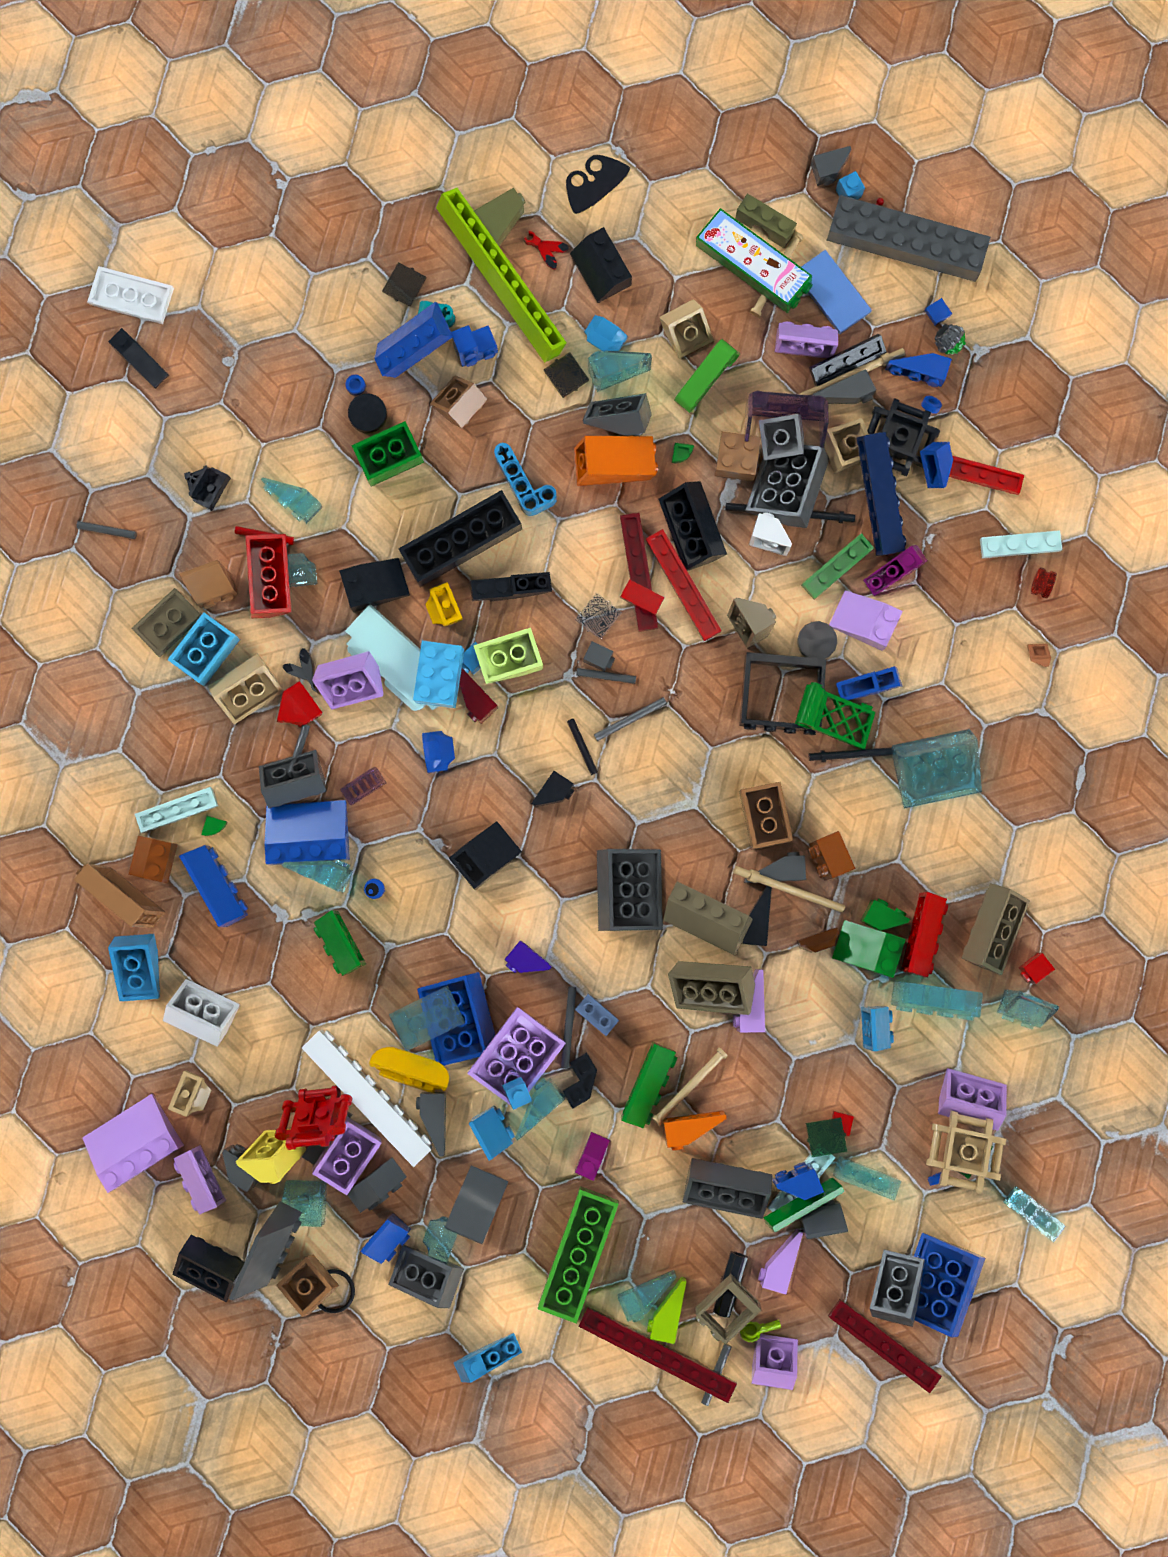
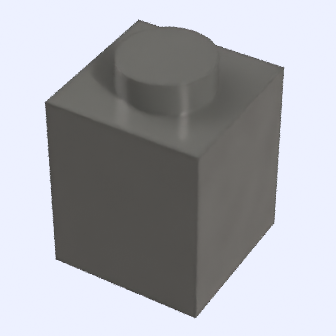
M592 641L583 658V662L605 672L607 668L611 669L615 658L612 657V650Z

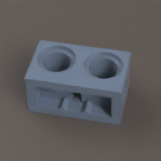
M587 994L575 1008L580 1015L605 1036L619 1022L618 1018L590 994Z

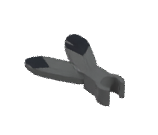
M302 648L299 654L301 667L289 663L284 664L283 669L292 676L307 680L311 684L312 690L318 693L312 681L314 675L310 654L305 648Z

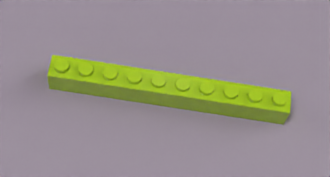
M458 188L442 193L436 209L545 363L559 356L567 342Z

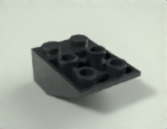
M496 821L462 846L449 859L473 889L477 890L522 853V851Z

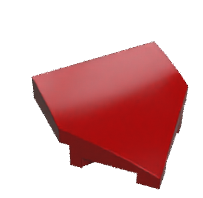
M299 681L283 691L276 722H286L302 727V725H306L320 717L323 712Z

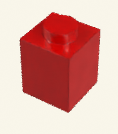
M1043 953L1035 954L1018 967L1022 971L1020 973L1021 977L1031 984H1037L1055 970Z

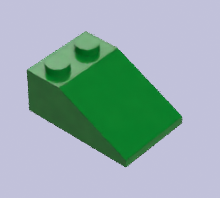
M844 920L832 959L894 978L906 939Z

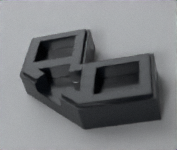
M587 1052L570 1062L571 1067L579 1078L578 1082L563 1090L572 1109L591 1097L597 1068Z

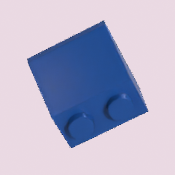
M392 1213L360 1252L380 1264L385 1260L389 1262L397 1253L394 1249L398 1244L403 1246L410 1238L408 1233L411 1228Z

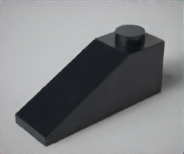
M123 328L108 341L113 349L155 389L169 376Z
M765 886L748 914L753 920L741 944L767 946L772 887Z

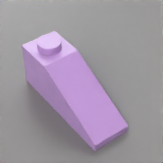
M796 1229L766 1262L765 1268H761L758 1280L761 1281L762 1288L782 1294L787 1293L803 1235L800 1230Z

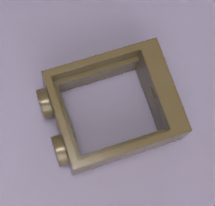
M730 1274L695 1307L696 1319L702 1326L706 1325L711 1330L712 1336L717 1341L721 1340L726 1345L761 1311V1305ZM729 1289L747 1308L724 1329L706 1310Z

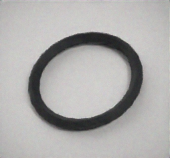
M338 1269L327 1270L329 1274H339L348 1281L351 1288L350 1298L344 1306L337 1309L326 1308L322 1304L318 1307L327 1313H339L351 1305L355 1296V1287L347 1273Z

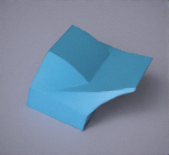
M597 315L593 317L584 331L587 335V341L603 352L613 351L617 354L628 338L618 326Z

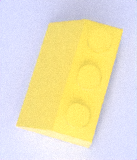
M265 1130L238 1158L236 1164L260 1183L269 1182L270 1184L280 1182L284 1175L305 1153L306 1147H296L295 1150H287L286 1140L275 1138L276 1130Z

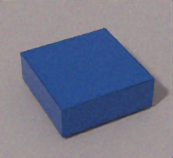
M942 298L924 310L934 326L952 316V312Z

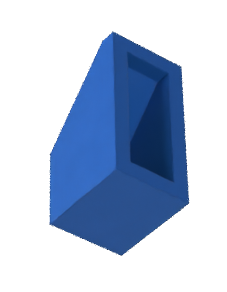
M932 442L920 451L927 487L945 488L953 464L950 442Z

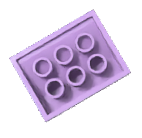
M517 1007L467 1074L509 1104L502 1085L521 1077L526 1084L528 1092H530L566 1043L546 1026Z
M154 1094L147 1096L83 1137L96 1174L107 1193L115 1190L184 1146Z

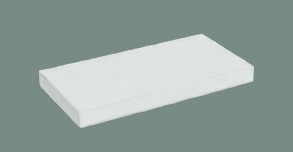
M98 266L87 303L92 306L163 324L174 288L168 284Z

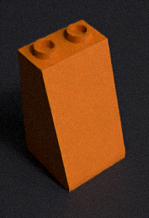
M584 436L574 448L577 486L648 481L658 472V464L655 462L656 444L653 443V436Z

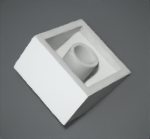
M759 513L749 545L787 556L792 543L779 519L774 518L775 516L770 513Z

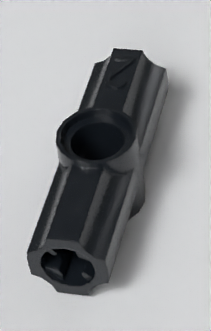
M730 1251L720 1283L730 1274L741 1282L748 1257L742 1253ZM729 1289L715 1301L713 1313L718 1316L729 1318L731 1316L736 1296Z

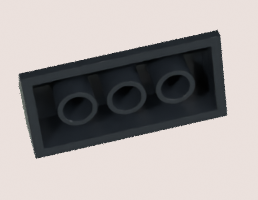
M701 481L685 482L658 499L678 555L687 571L712 563L727 555Z

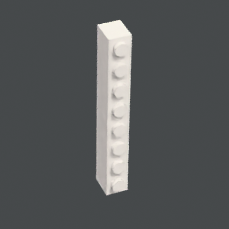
M319 1030L302 1049L344 1094L352 1096V1102L414 1167L432 1150L430 1138L425 1134L421 1135L417 1131L418 1126L411 1119L407 1120L403 1116L404 1111L397 1104L394 1106L389 1101L390 1096L383 1089L380 1091L375 1086L376 1081L369 1074L366 1076L361 1071L363 1069L356 1060L352 1061L347 1056L349 1053L342 1045L339 1047L333 1041L335 1038L329 1031Z

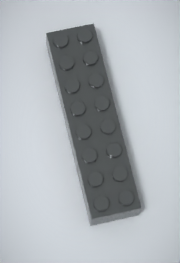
M840 195L826 241L976 282L981 273L991 237Z

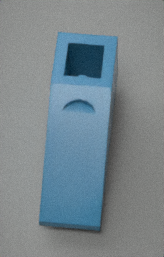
M512 1333L455 1361L454 1366L461 1382L471 1383L522 1353L515 1334Z

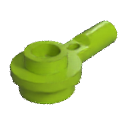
M779 1320L765 1324L750 1321L740 1331V1335L746 1342H755L760 1338L761 1333L779 1329L781 1324Z

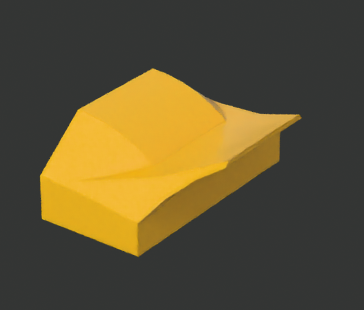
M448 582L429 589L430 597L425 606L433 624H442L445 627L463 620Z

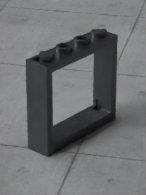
M747 652L744 662L739 726H744L746 730H756V727L764 728V731L776 732V729H783L784 733L795 734L796 731H804L805 735H816L817 731L800 727L795 723L747 719L751 664L816 669V683L823 685L822 688L824 689L827 659Z

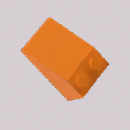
M724 1111L665 1118L663 1125L667 1148L671 1147L672 1151L684 1149V1146L691 1144L726 1120V1114Z

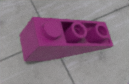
M912 545L863 581L872 594L876 596L928 560L917 545Z

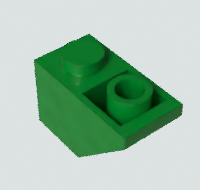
M878 898L877 901H870L860 921L873 929L882 931L909 923L910 919L905 917L907 913L898 908L894 911L888 907L889 903Z

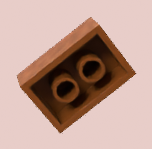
M839 831L809 843L808 853L812 860H816L818 865L816 871L820 878L823 877L824 881L856 869Z

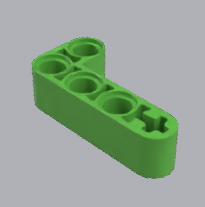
M721 339L680 390L674 401L687 412H692L727 366H732L737 360L740 353L725 340Z

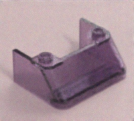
M752 392L748 396L745 407L744 441H749L752 416L776 418L800 414L802 420L819 421L820 447L824 448L829 424L828 401L819 395Z

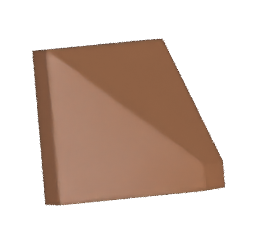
M1028 644L1027 648L1031 662L1049 667L1051 655L1048 644Z

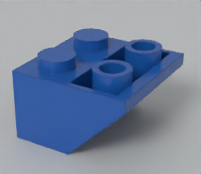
M799 1163L794 1166V1170L789 1172L786 1170L780 1171L775 1174V1178H772V1182L777 1189L803 1200L824 1192L816 1171L810 1163Z

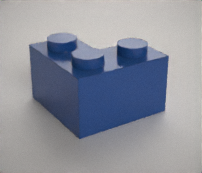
M468 325L451 332L453 335V345L462 367L473 366L477 361L491 359L498 353V348L489 325L475 331H471Z

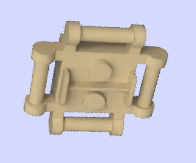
M951 1111L949 1127L939 1124L932 1125L934 1132L930 1156L927 1159L926 1165L942 1168L939 1185H952L974 1190L975 1193L981 1194L985 1178L1000 1181L1001 1174H999L1003 1145H1006V1139L992 1135L993 1119L986 1118L984 1120ZM957 1122L984 1128V1134L957 1128ZM942 1132L948 1133L943 1162L937 1161ZM992 1143H995L991 1172H988ZM949 1171L977 1176L976 1182L950 1177Z

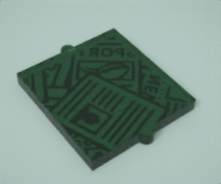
M841 1117L806 1123L807 1142L810 1145L811 1157L847 1152L846 1133L843 1130Z

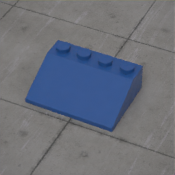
M346 800L283 804L272 808L266 806V865L350 860Z
M479 972L417 988L435 1061L445 1066L480 1057L495 1037V1031Z
M922 1233L914 1257L925 1259L915 1321L949 1337H958L986 1258Z

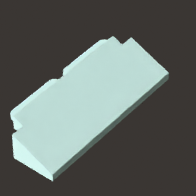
M368 605L345 630L352 637L347 643L348 652L354 656L370 651L379 666L380 676L386 679L384 682L385 686L413 711L423 709L426 704H418L413 701L420 648L372 605ZM427 705V706H429L432 710H434V709L440 707V706Z

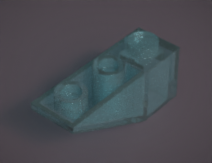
M267 478L261 479L264 483V490L271 496L275 494L279 498L277 500L278 503L285 509L289 507L293 511L291 513L292 516L299 522L303 520L307 524L323 508L321 503L304 488Z

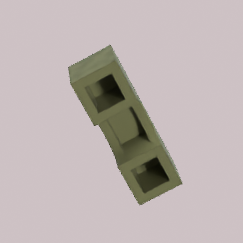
M748 193L737 208L735 217L737 221L751 229L754 225L760 226L768 233V239L782 248H785L790 241L797 225L793 220Z

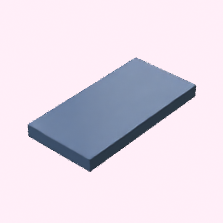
M826 250L801 266V268L812 275L813 285L808 294L833 327L838 330L839 334H842L871 313V308Z

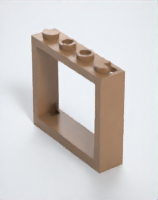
M87 863L76 872L77 876L74 880L131 927L153 928L166 913L111 867Z

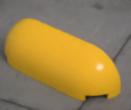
M384 1047L377 1050L369 1061L370 1067H375L380 1071L379 1075L427 1092L434 1093L436 1089L445 1091L449 1083L448 1071L441 1063L395 1047Z

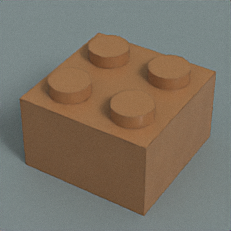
M722 431L715 476L753 482L756 475L761 437Z
M313 1254L306 1256L276 1286L301 1317L311 1314L339 1287V1284Z

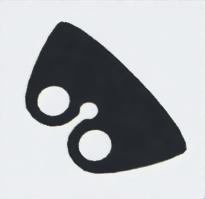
M591 156L586 161L585 168L590 175L595 177L594 181L590 182L588 176L582 171H573L566 179L567 195L573 213L578 214L585 211L610 193L627 176L630 167L607 156ZM599 160L602 163V168L599 171L591 170V161ZM573 176H582L583 184L578 187L574 186L571 183Z

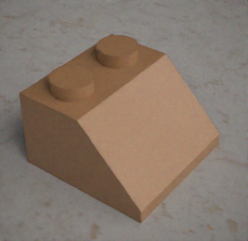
M455 375L432 400L430 405L452 424L463 428V426L470 422L471 417L483 407L487 398L474 383Z

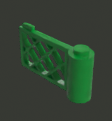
M811 682V684H807L795 724L803 728L812 729L859 749H865L876 713L872 711L873 707L865 703L858 705L826 692L822 688L823 685ZM827 698L831 699L835 705V708L830 711L826 707ZM844 706H848L852 715L846 718L841 709ZM837 710L841 721L834 724L830 714ZM862 712L868 714L867 721L864 724H861L858 714ZM825 716L830 725L826 729L819 727L821 718ZM854 717L858 727L850 730L847 720ZM843 723L847 733L841 736L838 734L836 726ZM858 730L862 735L860 743L856 742L853 733Z

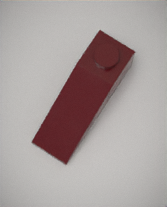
M462 668L459 684L466 708L469 711L467 715L474 722L478 720L482 724L498 709V705Z

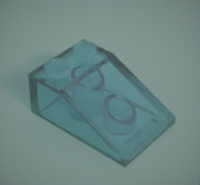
M608 350L594 352L588 358V372L596 391L599 392L650 371L652 355L651 353Z
M338 859L335 862H284L282 865L338 892H344L353 873V870L349 869V864Z
M448 986L389 1014L405 1051L465 1023Z
M1005 990L997 1013L1002 1014V1019L1014 1022V1019L1021 1021V1026L1033 1030V1027L1041 1028L1058 1011L1059 1006L1021 991Z
M543 1078L535 1085V1091L531 1098L532 1102L529 1103L515 1136L517 1141L565 1100V1095L551 1078L547 1080Z

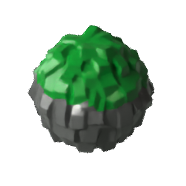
M944 324L935 336V344L938 351L950 355L958 354L966 344L965 330L957 325Z

